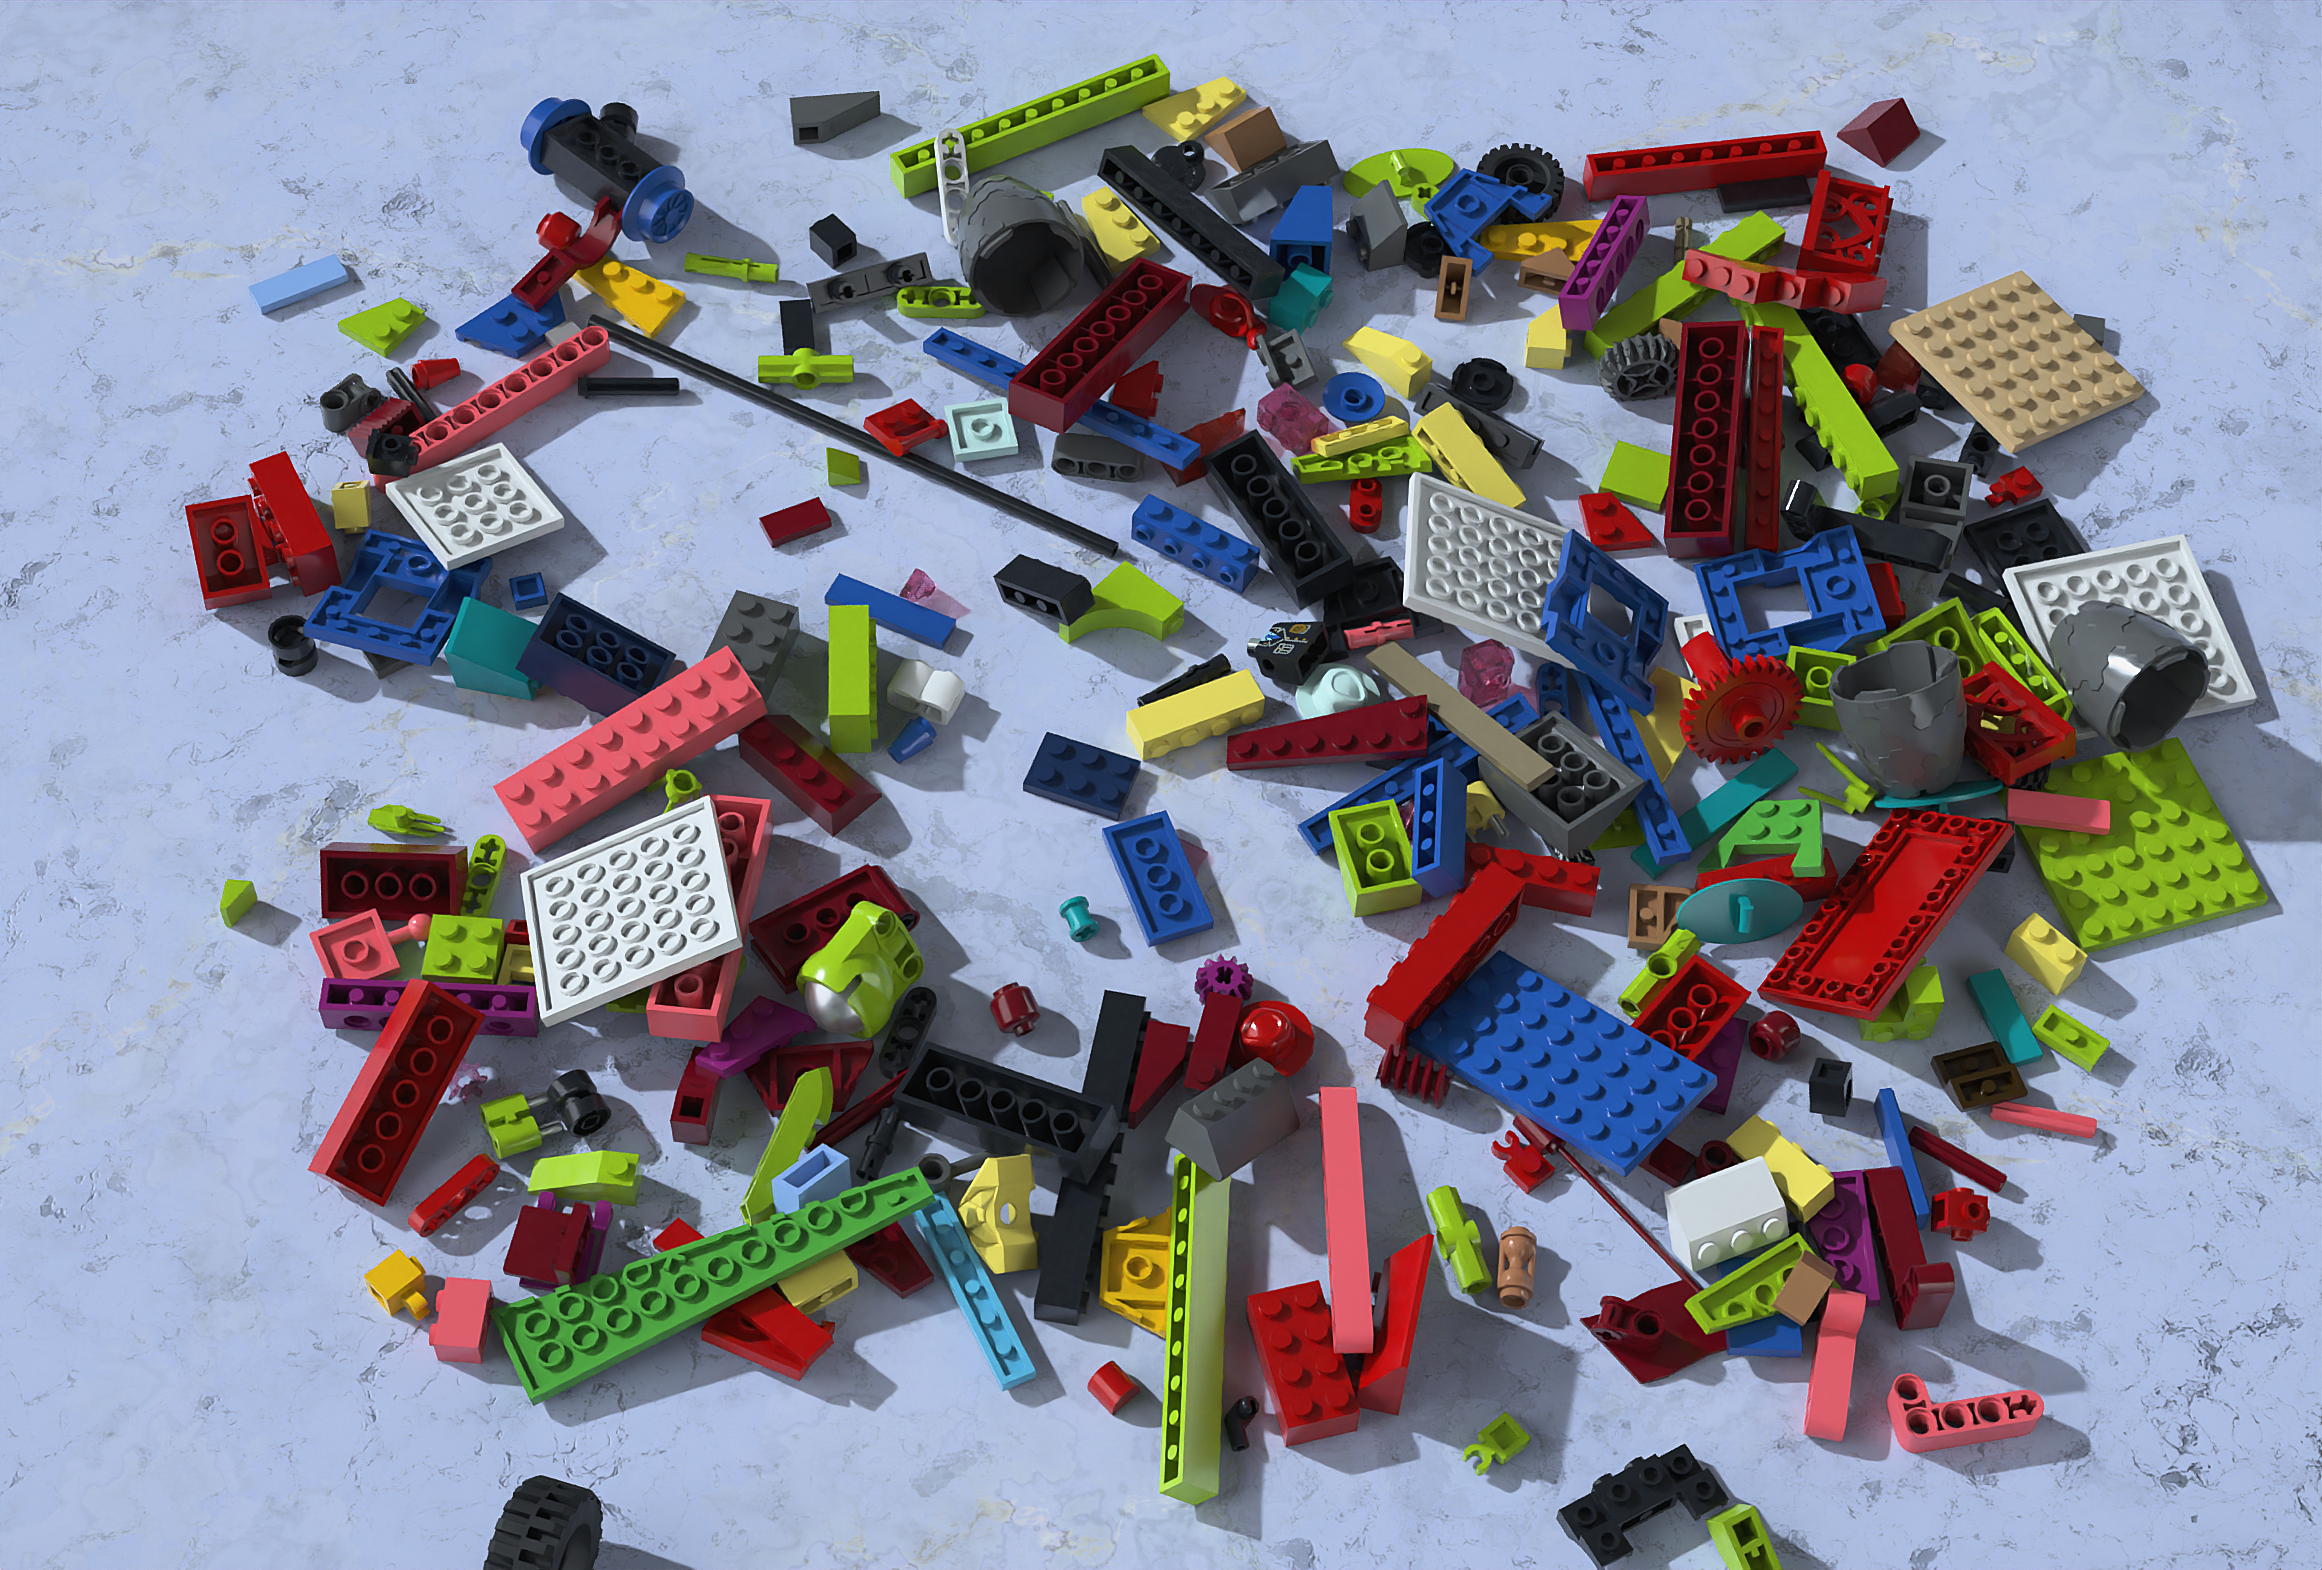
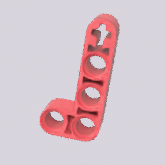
M1829 1287L1826 1291L1819 1310L1820 1318L1816 1326L1803 1427L1804 1435L1841 1442L1843 1439L1847 1420L1856 1338L1864 1316L1866 1294Z
M1912 1373L1899 1375L1895 1379L1886 1399L1888 1413L1897 1441L1905 1451L1910 1453H1922L2025 1436L2035 1429L2044 1411L2042 1398L2031 1390H2018L1932 1404L1925 1383L1920 1377ZM1899 1393H1907L1913 1400L1904 1399ZM1981 1415H1988L1995 1422H1988ZM1946 1420L1955 1422L1960 1428L1950 1427ZM1910 1426L1920 1428L1924 1434L1915 1433L1911 1430Z

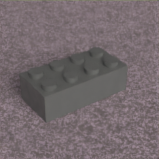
M736 590L704 659L728 645L762 695L766 705L800 632L798 607Z

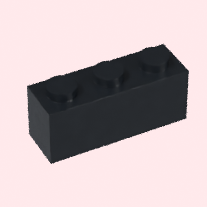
M1019 554L993 576L1003 602L1066 626L1072 625L1096 604L1091 592V584L1083 575L1074 574L1063 570L1061 567H1055L1041 562L1039 559H1033Z

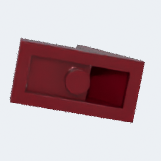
M1666 1136L1638 1166L1673 1188L1680 1186L1693 1168L1697 1157L1668 1140Z

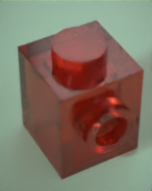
M1896 339L1880 359L1876 370L1878 384L1894 392L1906 389L1908 385L1914 386L1921 373L1919 369L1920 363Z

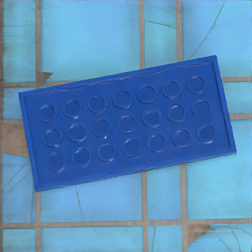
M1498 950L1408 1036L1409 1046L1440 1065L1446 1064L1448 1070L1453 1073L1455 1072L1456 1075L1625 1178L1718 1085L1717 1076L1501 950Z

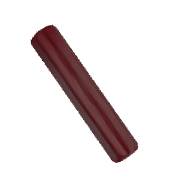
M1915 1125L1908 1135L1910 1145L1995 1193H1999L2007 1181L2005 1173L1919 1125Z

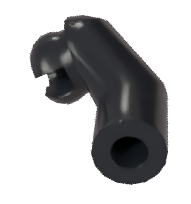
M1245 1396L1237 1400L1225 1415L1224 1424L1231 1449L1234 1452L1246 1450L1250 1446L1245 1429L1255 1418L1260 1408L1257 1399L1253 1396Z

